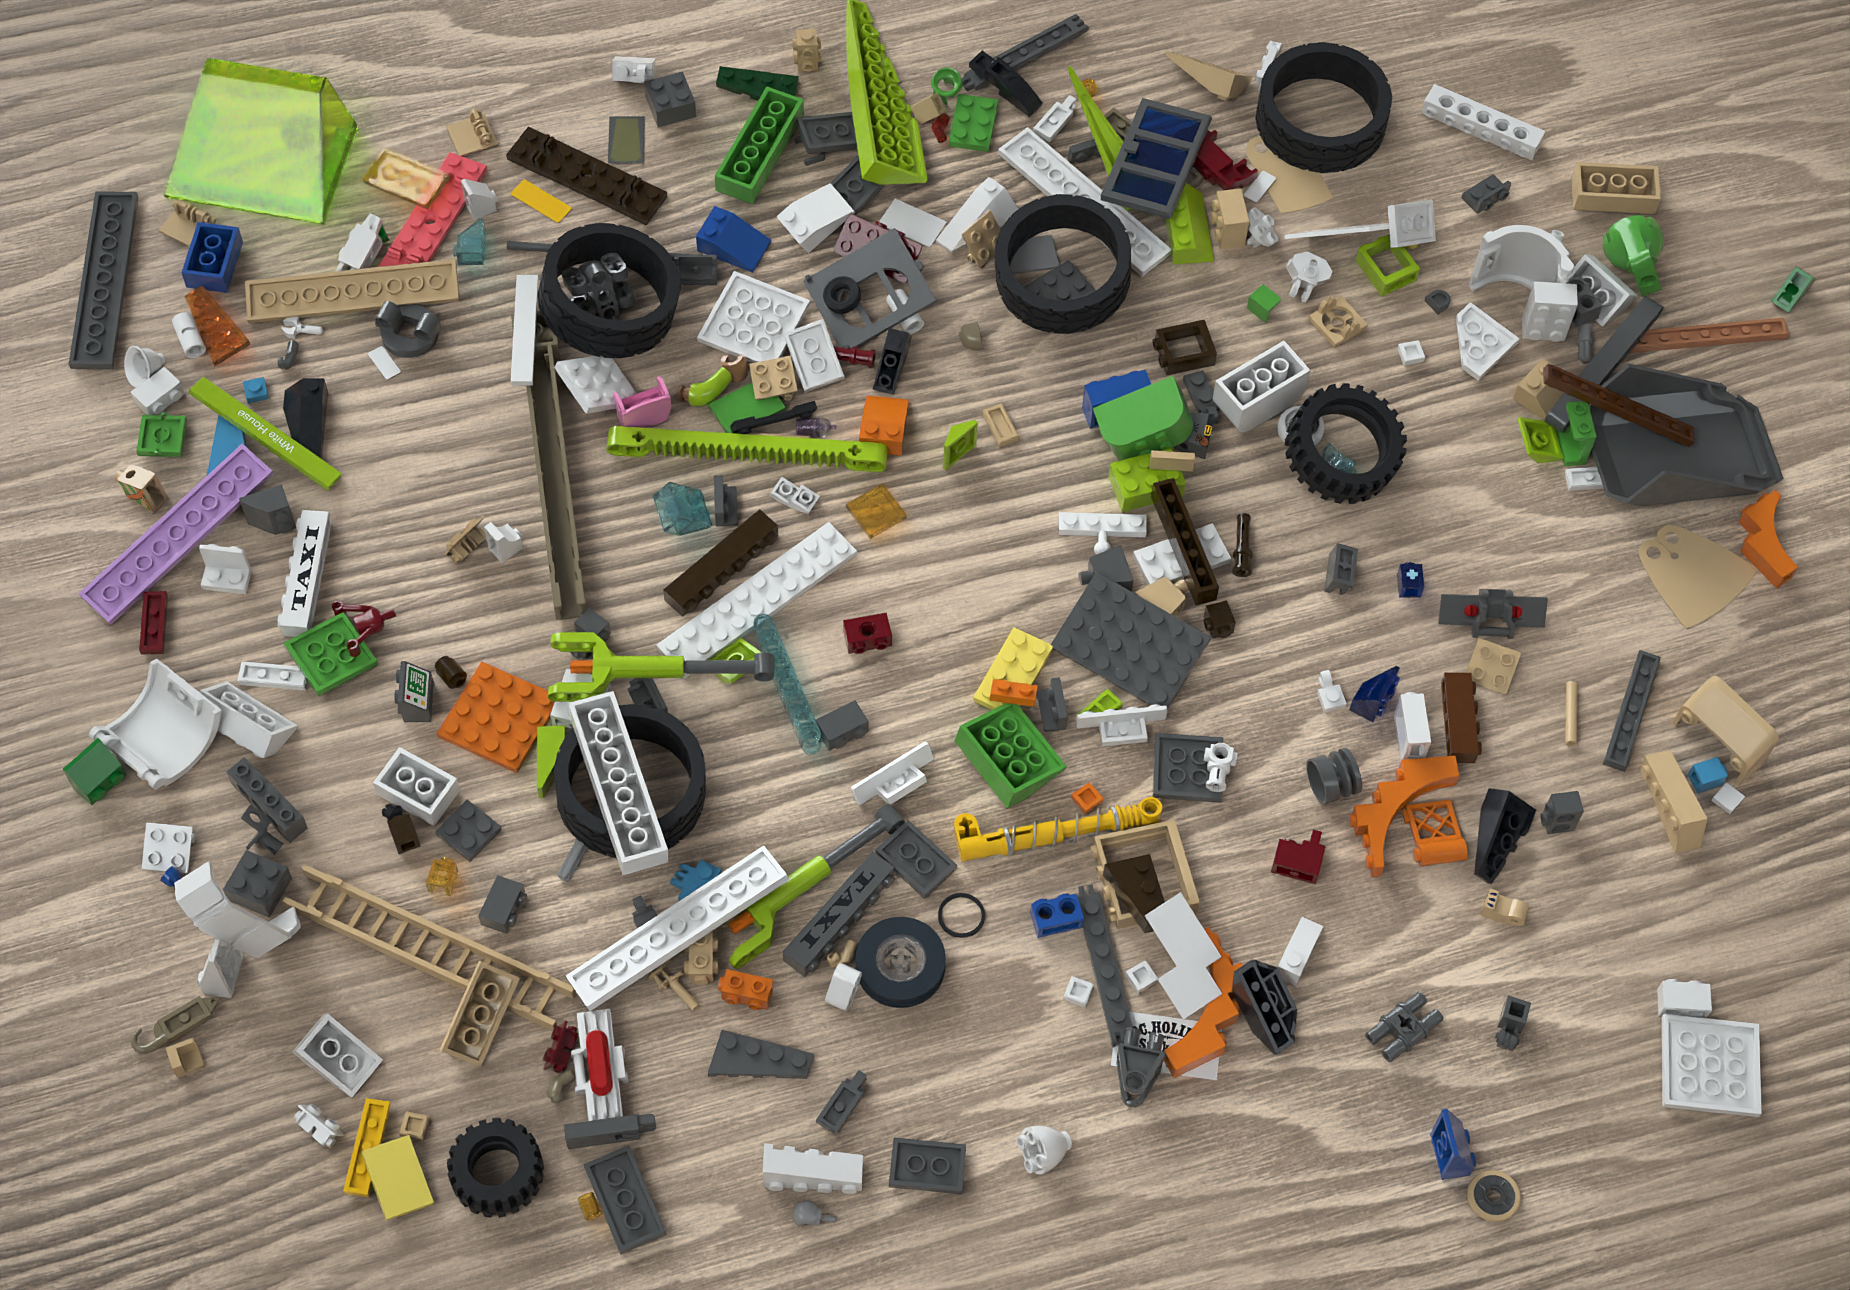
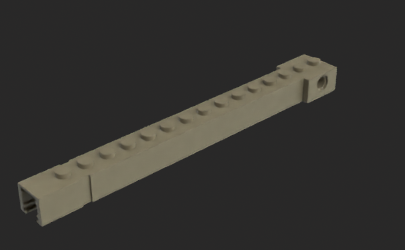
M537 311L533 385H526L553 604L556 620L580 617L587 609L554 368V359H560L558 338L547 326L541 312ZM512 314L511 320L512 328L514 331V314Z

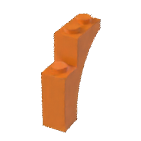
M1774 490L1769 495L1767 493L1763 494L1754 505H1747L1741 511L1742 516L1739 523L1749 533L1743 541L1745 544L1741 549V553L1778 588L1793 578L1798 566L1786 554L1776 535L1774 513L1781 495L1777 490Z

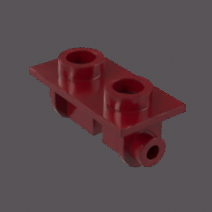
M564 1021L561 1025L554 1028L551 1035L553 1040L552 1046L547 1048L543 1057V1061H545L543 1070L548 1069L550 1066L554 1067L553 1071L556 1073H562L563 1070H566L571 1053L563 1049L572 1050L578 1037L576 1027L568 1026L566 1028L568 1021Z

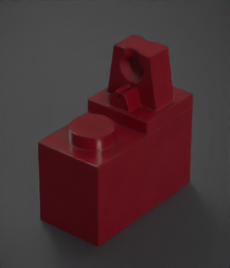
M1313 829L1310 841L1304 840L1302 844H1298L1291 839H1279L1271 873L1316 885L1326 848L1325 845L1319 844L1322 832Z

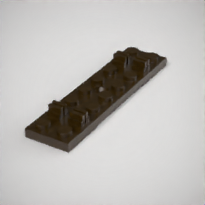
M529 126L506 154L507 160L559 183L644 225L648 224L668 197L667 191L643 181L642 178L628 174L556 140L553 136L550 137L549 134L546 135Z

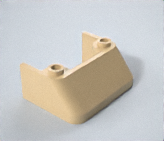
M1712 676L1705 681L1683 704L1673 721L1675 726L1682 721L1691 725L1701 722L1732 752L1730 755V765L1735 771L1740 772L1735 782L1737 786L1764 765L1779 740L1775 729L1718 676Z

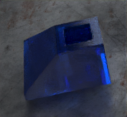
M1395 666L1363 682L1355 694L1349 710L1371 722H1374L1377 715L1381 717L1387 707L1388 700L1393 698L1397 690L1396 687L1401 679L1398 676L1400 667Z

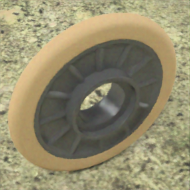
M1498 1170L1482 1171L1474 1176L1468 1185L1467 1198L1470 1207L1479 1217L1487 1221L1502 1222L1508 1220L1519 1209L1521 1202L1519 1187L1504 1172ZM1488 1191H1497L1501 1199L1497 1202L1491 1201L1487 1195Z

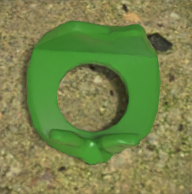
M950 67L939 69L931 80L933 94L937 92L945 105L948 104L946 97L955 96L964 85L959 72ZM943 79L945 83H950L954 87L950 91H942L939 89L938 83Z

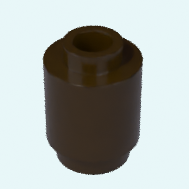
M443 656L435 663L437 675L450 689L460 688L464 685L467 673L454 658Z

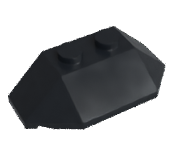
M1254 959L1235 970L1232 992L1252 1033L1273 1054L1277 1055L1295 1042L1294 1032L1297 1019V1007L1280 971L1275 966Z

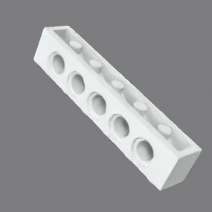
M1436 84L1433 85L1424 100L1421 112L1429 118L1436 119L1448 126L1457 128L1529 160H1533L1545 134V131Z

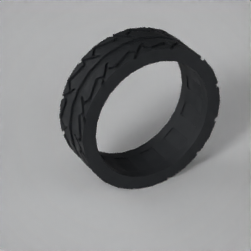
M1318 42L1307 45L1303 44L1290 48L1280 54L1267 67L1263 75L1257 103L1256 125L1265 146L1287 164L1302 170L1308 169L1311 172L1334 173L1352 169L1364 163L1379 149L1389 120L1392 92L1384 72L1373 60H1369V57L1358 50L1334 43ZM1302 80H1331L1341 83L1358 93L1368 104L1373 119L1365 127L1351 134L1336 137L1317 136L1306 133L1289 123L1278 111L1274 97L1285 87Z
M1070 194L1042 197L1023 205L1014 212L1002 226L995 245L996 283L999 295L1002 296L1001 299L1007 309L1017 319H1021L1023 323L1034 329L1058 334L1085 331L1087 328L1091 329L1102 324L1111 317L1124 302L1131 281V243L1128 233L1125 232L1126 228L1119 217L1109 208H1104V205L1093 199ZM1068 228L1081 230L1100 239L1111 250L1117 265L1109 280L1098 290L1087 296L1072 300L1047 299L1035 295L1024 288L1014 277L1010 269L1014 255L1028 239L1052 229Z
M594 223L584 225L585 227L579 226L557 239L558 241L554 242L547 252L538 290L539 310L551 331L571 347L583 353L597 357L603 356L604 358L621 359L635 356L634 354L640 355L661 342L660 339H664L671 328L681 291L680 272L667 250L645 233L631 227L617 226L611 223ZM617 253L626 264V267L639 273L650 283L656 291L660 306L644 317L632 320L617 321L604 319L592 315L575 305L562 290L558 277L567 268L587 261H601V257L605 254Z
M618 705L630 739L645 740L666 748L681 761L688 772L690 783L682 800L671 811L658 818L666 846L669 850L680 843L679 840H683L693 830L702 814L700 812L703 810L706 796V770L702 749L697 738L689 728L670 713L644 705ZM573 728L564 738L559 748L560 751L557 753L554 766L559 813L564 825L579 842L581 841L592 851L617 858L605 821L588 812L572 792L573 776L584 760Z

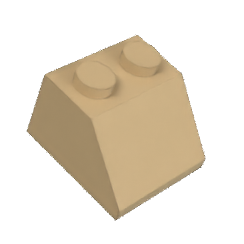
M1542 358L1518 384L1513 399L1545 420L1548 412L1564 392L1543 383V368L1549 362Z

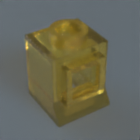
M441 857L440 860L433 859L428 878L425 882L428 892L433 893L434 887L437 886L444 888L446 896H451L458 875L457 864L452 859L447 857ZM438 871L446 872V875H445V876H441V875H437V874H438Z

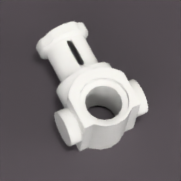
M1225 743L1211 744L1210 748H1205L1203 761L1208 762L1207 770L1210 772L1206 788L1210 791H1225L1227 787L1225 784L1226 775L1229 774L1231 766L1236 765L1237 753L1233 752V747ZM1216 755H1222L1225 758L1219 759L1216 757Z

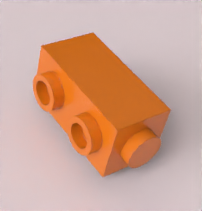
M729 969L726 970L725 977H720L718 990L721 991V998L726 1003L731 1005H748L753 1010H768L774 989L773 979Z

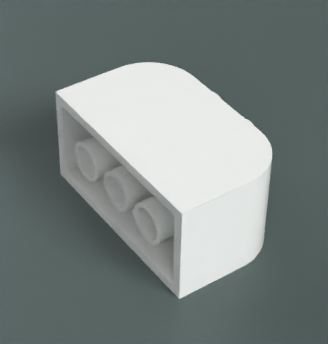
M1282 341L1216 380L1213 401L1240 432H1247L1292 406L1306 390L1310 369L1289 345Z

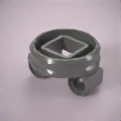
M385 301L374 319L376 327H380V334L385 348L392 354L404 358L418 357L431 350L438 340L441 328L439 319L429 309L417 304L398 306L393 302ZM404 323L416 326L413 332L414 340L398 335Z

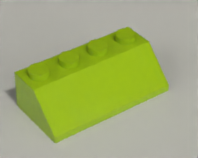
M1163 183L1162 205L1167 206L1175 184ZM1186 183L1172 218H1165L1169 246L1172 249V264L1214 262L1202 192Z

